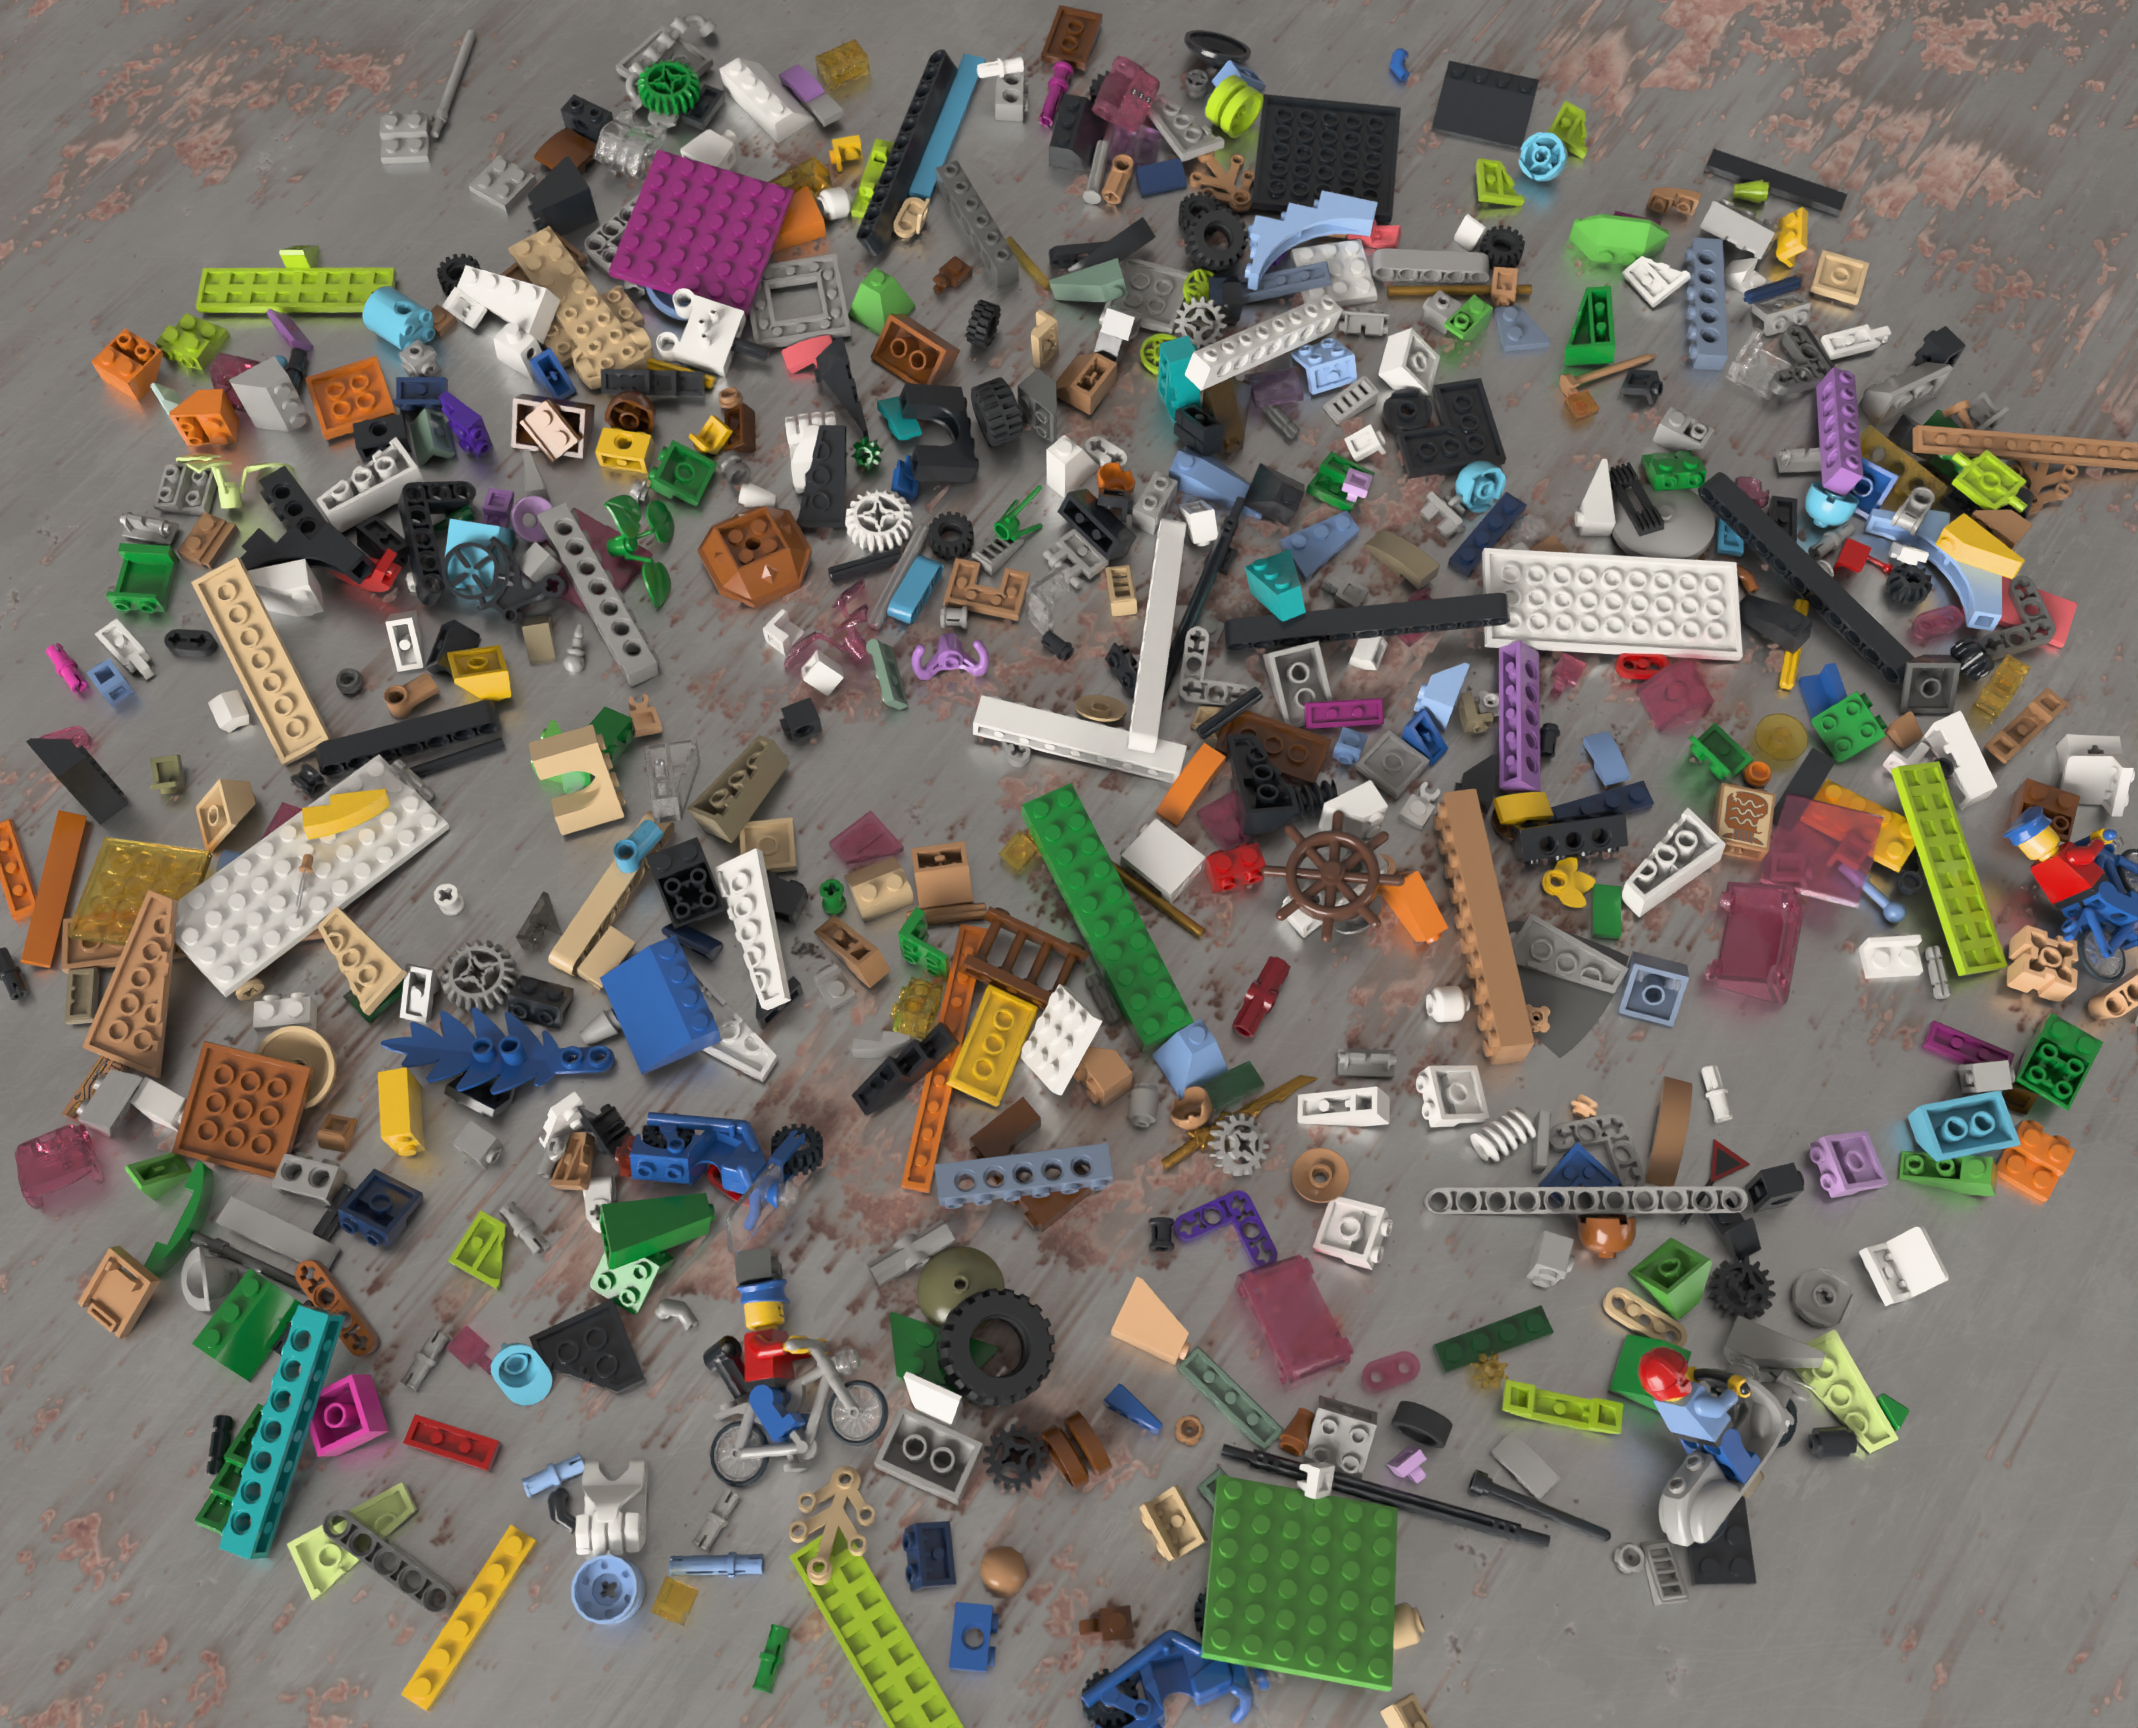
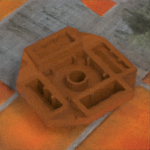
M757 506L711 526L697 550L719 594L732 600L743 602L754 609L800 589L812 556V549L791 511L768 506Z

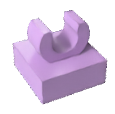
M1349 468L1341 490L1348 493L1346 500L1356 503L1358 496L1365 498L1373 476Z
M1408 1446L1389 1461L1387 1466L1393 1474L1403 1478L1407 1476L1411 1482L1414 1480L1418 1484L1426 1477V1474L1419 1465L1427 1458L1420 1449Z

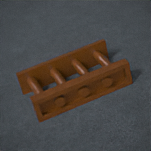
M989 906L984 920L991 923L977 954L973 956L967 954L959 972L985 984L993 985L1038 1006L1039 1009L1045 1010L1051 994L1055 992L1059 984L1066 986L1075 964L1084 965L1090 952L1085 951V948L1078 943H1068L1010 916V913L1005 909ZM1003 928L1016 934L1002 966L997 968L989 964L986 959L1000 929ZM1027 939L1041 947L1027 978L1021 979L1013 975L1012 969ZM1053 951L1066 959L1052 990L1047 991L1038 987L1037 981L1050 952Z

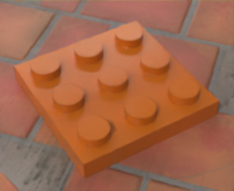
M377 356L305 378L325 440L354 432L352 423L397 415Z

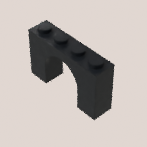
M905 383L899 396L902 418L937 422L948 430L953 439L952 444L945 446L916 444L910 457L913 480L970 483L974 474L978 472L979 460L975 458V440L971 437V419L967 417V399L963 396L962 387Z

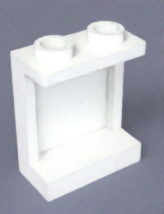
M1155 819L1150 825L1145 824L1137 835L1138 838L1133 843L1128 842L1120 852V866L1124 869L1127 866L1131 867L1160 890L1162 898L1172 903L1204 869L1206 857L1158 819Z

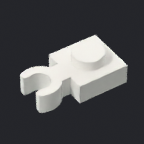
M1427 782L1421 785L1419 797L1412 793L1398 816L1399 819L1422 831L1435 810L1436 806L1431 803L1436 802L1440 795V789L1438 788L1434 794L1426 793Z

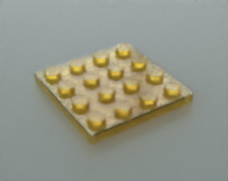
M104 837L68 928L67 935L71 939L125 946L148 890L180 900L203 883L213 857L212 854L205 850ZM174 943L173 953H177L179 947Z

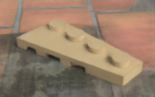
M336 906L317 927L329 950L335 955L341 972L347 977L353 994L359 999L362 1011L370 1015L408 973L342 909Z

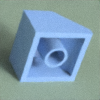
M1463 663L1433 674L1428 685L1422 684L1414 711L1419 712L1421 708L1425 709L1437 730L1445 732L1470 664Z

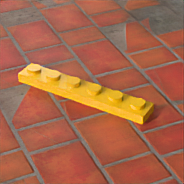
M509 1526L401 1695L430 1712L537 1545V1540L516 1527Z

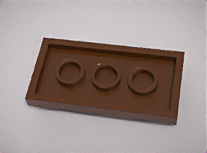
M1246 710L1223 727L1215 750L1229 758L1227 735L1254 734L1268 753L1270 762L1282 772L1281 777L1300 784H1306L1310 787V784L1316 782L1332 739Z

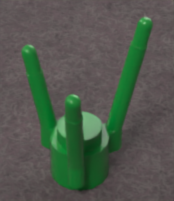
M1038 485L1016 509L1015 507L1019 501L1017 499L1014 500L1002 517L994 524V531L1002 540L1011 538L1012 541H1016L1019 537L1042 527V524L1038 523L1018 531L1020 521L1016 517L1042 489L1041 485Z

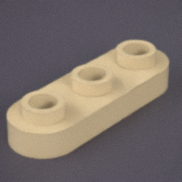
M1616 1287L1611 1289L1604 1297L1603 1306L1606 1313L1640 1336L1667 1341L1665 1334L1670 1333L1674 1337V1342L1669 1343L1681 1348L1686 1344L1687 1332L1682 1324L1629 1290ZM1613 1301H1620L1622 1303V1309L1616 1308L1613 1304ZM1639 1317H1645L1648 1320V1325H1642Z

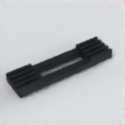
M1627 462V466L1625 464H1621L1622 467L1617 465L1616 469L1611 467L1609 471L1611 487L1638 535L1643 536L1664 530V521L1656 507L1651 503L1630 462ZM1632 487L1644 510H1641V514L1639 511L1636 512L1624 488Z

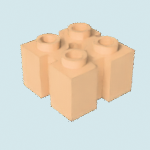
M2026 925L2010 939L2008 958L2014 962L2008 967L2006 986L2026 993L2036 989L2039 997L2060 1003L2077 989L2078 970L2071 968V966L2079 959L2077 951L2078 941L2070 940L2066 942L2063 936L2060 935L2051 939L2047 937V931Z

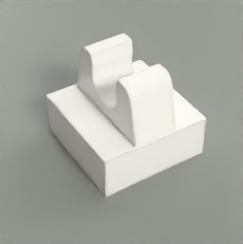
M1326 1462L1301 1464L1300 1470L1308 1473L1307 1480L1297 1481V1486L1305 1491L1304 1496L1313 1499L1330 1496L1335 1465Z

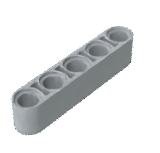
M1383 248L1373 253V277L1378 281L1483 285L1489 281V257L1479 252Z

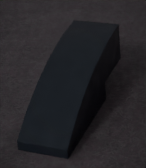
M1812 747L1775 805L1772 824L1791 833L1836 760Z

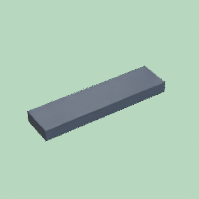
M1327 261L1264 274L1257 290L1248 289L1249 278L1239 279L1242 283L1243 304L1332 285Z

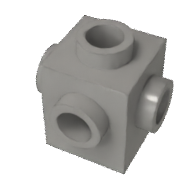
M419 339L399 353L403 362L401 367L409 377H434L441 372L436 360L438 357L437 353L430 345L425 346Z

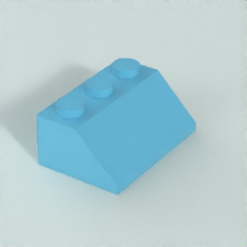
M2001 1090L1921 1105L1907 1116L1916 1142L1936 1162L2021 1145Z

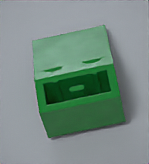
M2050 1013L2037 1025L2026 1046L2015 1081L2068 1111L2104 1042Z

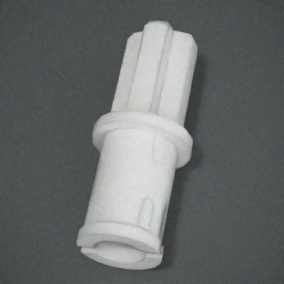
M1021 56L1005 60L998 58L997 61L977 65L979 78L998 75L1004 77V74L1024 71Z
M1709 1065L1702 1068L1701 1072L1707 1090L1705 1097L1710 1101L1714 1121L1724 1122L1732 1119L1733 1116L1726 1097L1728 1090L1723 1087L1718 1067L1716 1065Z

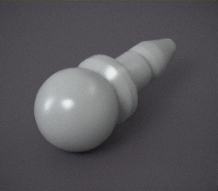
M581 623L578 624L574 632L572 649H567L568 655L564 659V667L570 673H579L585 666V661L582 657L585 655V651H581L585 634L583 624Z

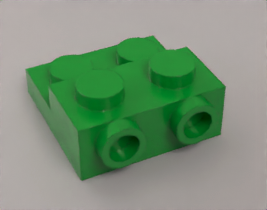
M672 440L669 448L663 446L658 456V460L661 463L659 467L653 466L647 478L652 481L649 488L670 499L676 496L697 507L717 466V462Z
M1691 451L1656 452L1642 455L1641 465L1654 491L1699 488L1705 483L1707 470L1701 458L1694 457Z

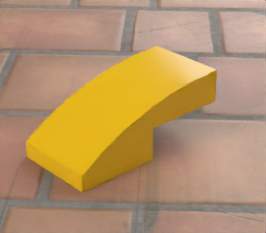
M1546 792L1511 794L1492 800L1500 824L1516 825L1522 824L1526 820H1548L1554 816Z

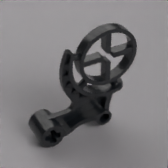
M495 536L489 540L491 543L488 547L473 542H466L453 547L446 554L442 563L443 581L453 594L467 600H479L478 611L493 607L502 614L504 621L512 624H518L522 621L523 614L521 611L525 608L550 598L560 599L569 590L567 580L556 574L545 576L541 582L530 589L524 588L520 566L515 555L506 544ZM467 547H477L488 554L487 557L473 566L474 570H480L491 561H493L495 566L494 580L489 588L485 586L477 574H472L473 580L483 592L473 596L464 595L454 588L470 576L469 573L464 572L451 582L448 577V565L454 554H456L465 568H471L470 563L460 551ZM495 547L498 548L504 558L506 574L501 573L499 560L492 552ZM500 580H504L499 593L493 599L486 602L485 597L496 589ZM552 581L560 583L557 586V592L553 590L550 591V589L553 587L551 584ZM512 612L515 613V618L513 620H511L510 618Z

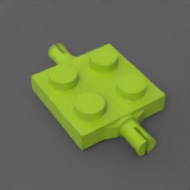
M1960 450L1952 457V460L1963 467L1962 472L1954 479L1952 485L1982 509L1998 510L2002 506L2010 504L2021 513L2028 506V504L2016 496L2027 481L1988 450H1985L1979 457L1971 460L1961 453Z

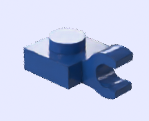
M906 455L905 462L901 459L898 460L893 472L891 491L897 492L898 495L908 501L916 498L919 480H913L910 455Z

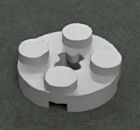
M1819 1267L1804 1272L1796 1280L1792 1290L1793 1309L1805 1321L1817 1327L1832 1328L1843 1322L1851 1314L1855 1299L1854 1294L1851 1295L1847 1279L1841 1273L1827 1267ZM1827 1292L1826 1298L1830 1300V1303H1820L1816 1293Z

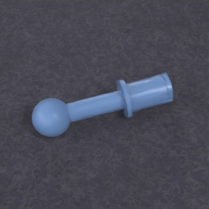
M1844 865L1838 869L1855 886V891L1861 888L1884 909V917L1889 922L1898 923L1905 918V906L1898 901H1891L1869 881L1872 877L1871 874L1867 875L1860 868L1857 872H1854Z

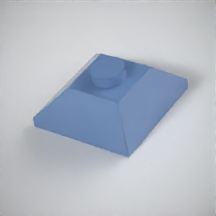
M1202 1018L1175 1033L1152 1055L1180 1100L1184 1097L1185 1088L1200 1086L1206 1089L1229 1075L1217 1041Z

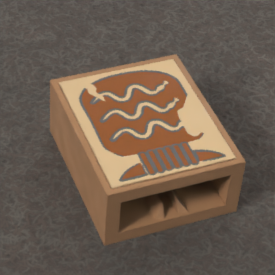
M1736 783L1721 784L1715 794L1711 830L1726 843L1722 854L1762 862L1769 852L1776 794L1769 793L1764 789L1741 787Z

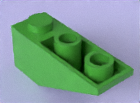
M1902 1151L1899 1178L1961 1194L1995 1197L1998 1170L1993 1157L1964 1156L1936 1162L1927 1152Z

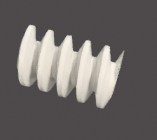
M1516 1107V1109H1510L1507 1115L1499 1116L1498 1121L1490 1122L1489 1127H1482L1479 1133H1473L1470 1138L1475 1151L1481 1159L1487 1162L1490 1157L1495 1162H1498L1500 1160L1498 1151L1507 1156L1509 1154L1507 1145L1516 1150L1518 1149L1516 1139L1525 1144L1527 1143L1525 1134L1535 1138L1536 1132L1531 1119L1520 1107Z

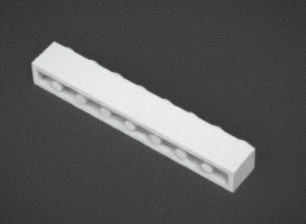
M981 695L973 722L974 735L1006 741L1018 746L1019 744L1029 746L1030 749L1172 784L1181 773L1187 748L1186 745H1182L1176 740L1166 741L1157 738L1154 754L1128 749L1129 730L1126 728H1113L1105 726L1099 721L1089 722L1081 720L1074 715L1053 713L1046 708L1036 709L1028 707L1021 702L1012 703L1004 701L997 696Z

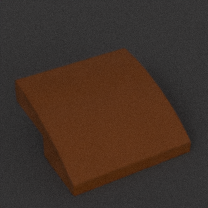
M566 127L548 139L535 153L534 159L553 170L563 158L569 156L580 174L586 172L587 163L602 156V147Z

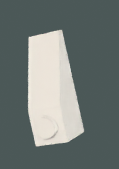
M1607 459L1601 460L1581 507L1575 513V526L1579 527L1580 537L1610 536L1616 523Z
M1377 1086L1298 1095L1297 1122L1301 1124L1362 1127L1390 1124V1097Z

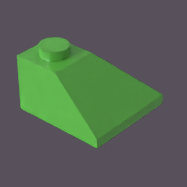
M875 267L860 283L848 317L880 335L889 314H905L909 316L916 307L895 278Z
M1669 1238L1630 1270L1629 1273L1659 1309L1680 1320L1700 1303L1712 1262L1708 1257L1673 1238Z

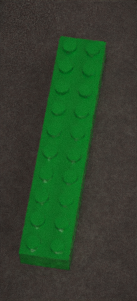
M1072 783L1022 804L1021 816L1140 1052H1146L1167 1042L1175 1033L1194 1023V1020Z

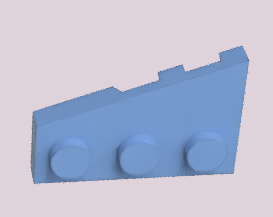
M1344 511L1282 538L1280 545L1284 551L1291 549L1296 570L1306 583L1316 570L1326 565L1327 561L1335 553H1339L1357 537L1360 529L1349 512Z

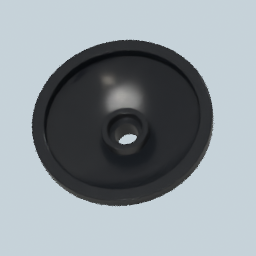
M1193 30L1185 34L1184 42L1187 48L1198 59L1206 62V66L1218 69L1219 66L1224 67L1228 60L1241 64L1250 58V48L1230 36L1205 30Z

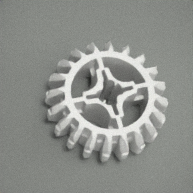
M876 488L875 493L871 494L866 490L864 497L858 495L856 498L857 502L851 501L850 509L846 511L845 525L849 537H852L854 544H860L862 550L869 547L871 553L875 549L883 552L885 548L893 549V545L901 547L902 540H908L909 533L913 529V515L909 504H906L905 498H899L897 492L890 495L888 489L880 493ZM879 516L881 517L880 526L878 525V522H879V521H878V517H879Z

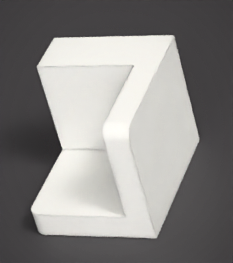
M781 609L763 628L766 642L784 655L804 637V631L789 621L788 612L785 609Z
M816 650L801 668L803 680L825 695H829L844 678L842 666L819 650Z

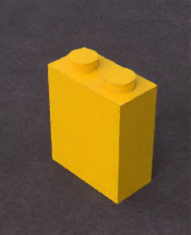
M407 1067L378 1072L381 1138L396 1154L401 1156H411L416 1154L417 1151L425 1150L421 1084Z

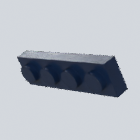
M1506 492L1450 557L1448 564L1469 577L1482 562L1484 548H1494L1526 510L1527 504Z
M1643 780L1551 807L1554 816L1550 819L1616 809L1629 815L1652 808L1654 802Z

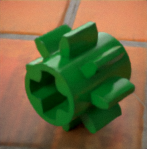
M865 436L861 439V443L856 442L853 444L856 451L851 457L856 459L858 467L866 465L867 469L870 470L874 463L878 465L882 461L879 454L884 449L879 447L877 439L869 441L868 437Z

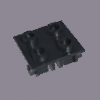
M606 1104L601 1107L599 1115L581 1107L577 1108L582 1115L580 1119L582 1125L588 1132H593L598 1139L595 1141L597 1148L604 1155L608 1154L615 1160L620 1159L626 1162L628 1148H632L635 1136L630 1131V1128L625 1126L626 1122L621 1120L623 1118L616 1107Z

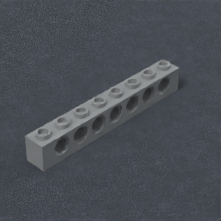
M562 503L537 514L541 530L553 551L559 555L557 557L559 562L563 566L629 686L633 687L659 675L657 665L660 664L657 653L654 649L649 650L646 645L649 642L643 629H637L635 625L637 620L631 609L626 610L624 606L626 602L621 590L614 589L612 585L614 583L613 577L608 569L604 570L601 564L603 561L598 550H592L589 544L592 542L585 529L581 531L578 526L580 520L575 510L570 511L566 503ZM565 532H570V534L562 535ZM575 552H582L578 555H574ZM589 571L593 572L592 574H589V575L584 574V573L589 572ZM599 591H603V592H604L603 594H600V595L595 594V593H597V592H599ZM611 611H615V612H616V613L613 614V615H608V614H607L608 612H611ZM622 631L628 632L625 635H618ZM632 652H639V654L635 656L629 655Z

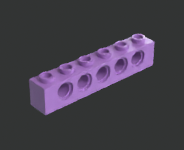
M1833 367L1816 386L1822 486L1845 496L1863 477L1855 375L1851 372Z
M1521 640L1499 648V788L1509 794L1541 792L1539 652Z

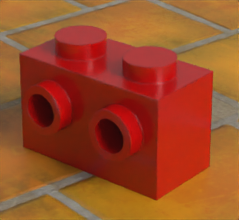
M1243 843L1235 849L1228 851L1217 850L1206 856L1204 870L1212 893L1263 880L1265 876L1261 873V869L1266 863L1258 843Z

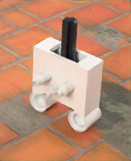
M685 288L679 289L674 293L673 303L677 315L689 320L681 342H678L676 335L671 332H663L657 337L656 344L659 355L664 361H677L726 377L734 352L761 361L768 359L770 353L768 347L740 338L746 323L743 310L694 295L692 291ZM684 301L690 302L688 306H680V303ZM665 345H674L670 350L663 349Z

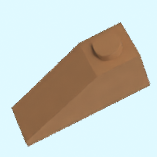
M833 915L814 931L815 935L869 988L891 971L879 949L836 915Z

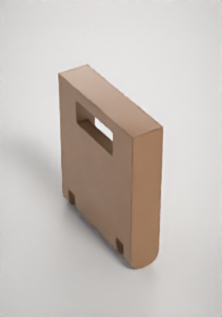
M121 1246L110 1247L79 1299L78 1304L83 1308L89 1306L86 1311L111 1333L116 1331L115 1335L119 1339H124L132 1331L161 1280ZM122 1266L125 1267L129 1272H131V1273H132L135 1277H137L138 1279H136V1280L133 1279L129 1274H127V1273L122 1269Z

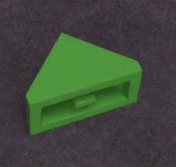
M172 1152L132 1163L125 1167V1170L138 1188L154 1201L189 1177L192 1172L182 1157Z

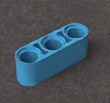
M918 555L891 599L887 615L913 625L939 582L944 565L925 556Z

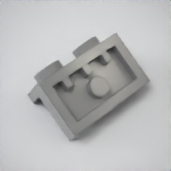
M1794 291L1753 303L1752 313L1764 321L1763 334L1770 336L1786 331L1791 325L1799 327L1808 325L1811 302Z

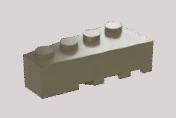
M759 735L687 810L703 831L733 843L790 762L774 740Z

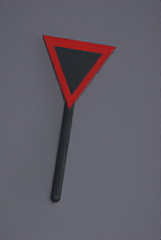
M1713 1139L1711 1175L1705 1186H1712L1715 1181L1749 1166L1750 1163ZM1700 1192L1696 1198L1698 1206L1706 1195L1703 1192ZM1686 1213L1681 1220V1224L1685 1225L1693 1213Z

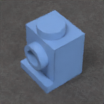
M110 658L86 672L111 706L134 693V690Z

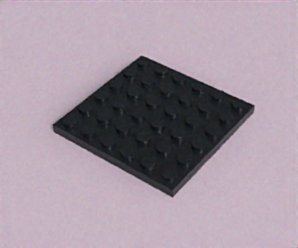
M1264 94L1251 208L1287 212L1289 203L1313 208L1315 199H1320L1323 190L1378 202L1374 219L1376 221L1391 222L1401 107Z

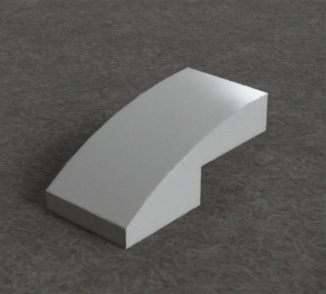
M826 93L817 96L807 103L801 101L805 109L814 118L817 117L824 127L844 117L843 109Z
M883 1031L881 1041L853 1038L854 1058L867 1059L896 1055L901 1053L912 1042V1037L909 1033Z
M1513 1431L1492 1450L1493 1457L1512 1472L1516 1477V1481L1538 1500L1560 1480L1554 1470Z

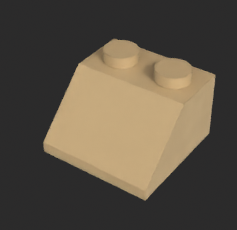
M894 856L844 875V879L864 923L914 904L912 888L903 868Z

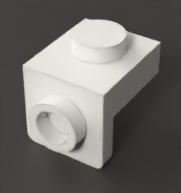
M454 287L442 305L445 310L473 329L477 327L487 312L484 306L477 303L457 287Z
M1921 741L1908 759L1898 752L1892 751L1883 763V766L1891 773V769L1897 766L1926 763L1928 758L1924 755L1931 747Z

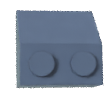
M1632 951L1628 964L1629 969L1624 977L1618 1013L1673 1027L1690 978L1688 966Z

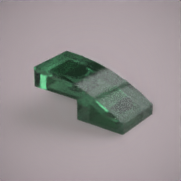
M1248 1061L1220 1074L1201 1085V1087L1206 1089L1212 1106L1217 1112L1238 1098L1243 1099L1263 1087L1265 1083L1252 1063Z

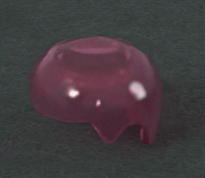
M1743 476L1735 478L1734 483L1761 509L1767 506L1769 490L1762 491L1761 481Z

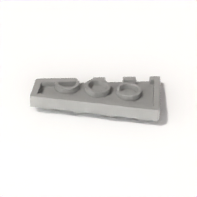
M1163 93L1150 97L1151 103H1146L1145 99L1142 100L1143 110L1182 162L1224 148L1223 138L1213 136L1211 129L1205 125L1203 127L1196 123L1195 117L1191 114H1184L1182 108Z
M1532 913L1512 944L1517 966L1613 994L1629 969Z

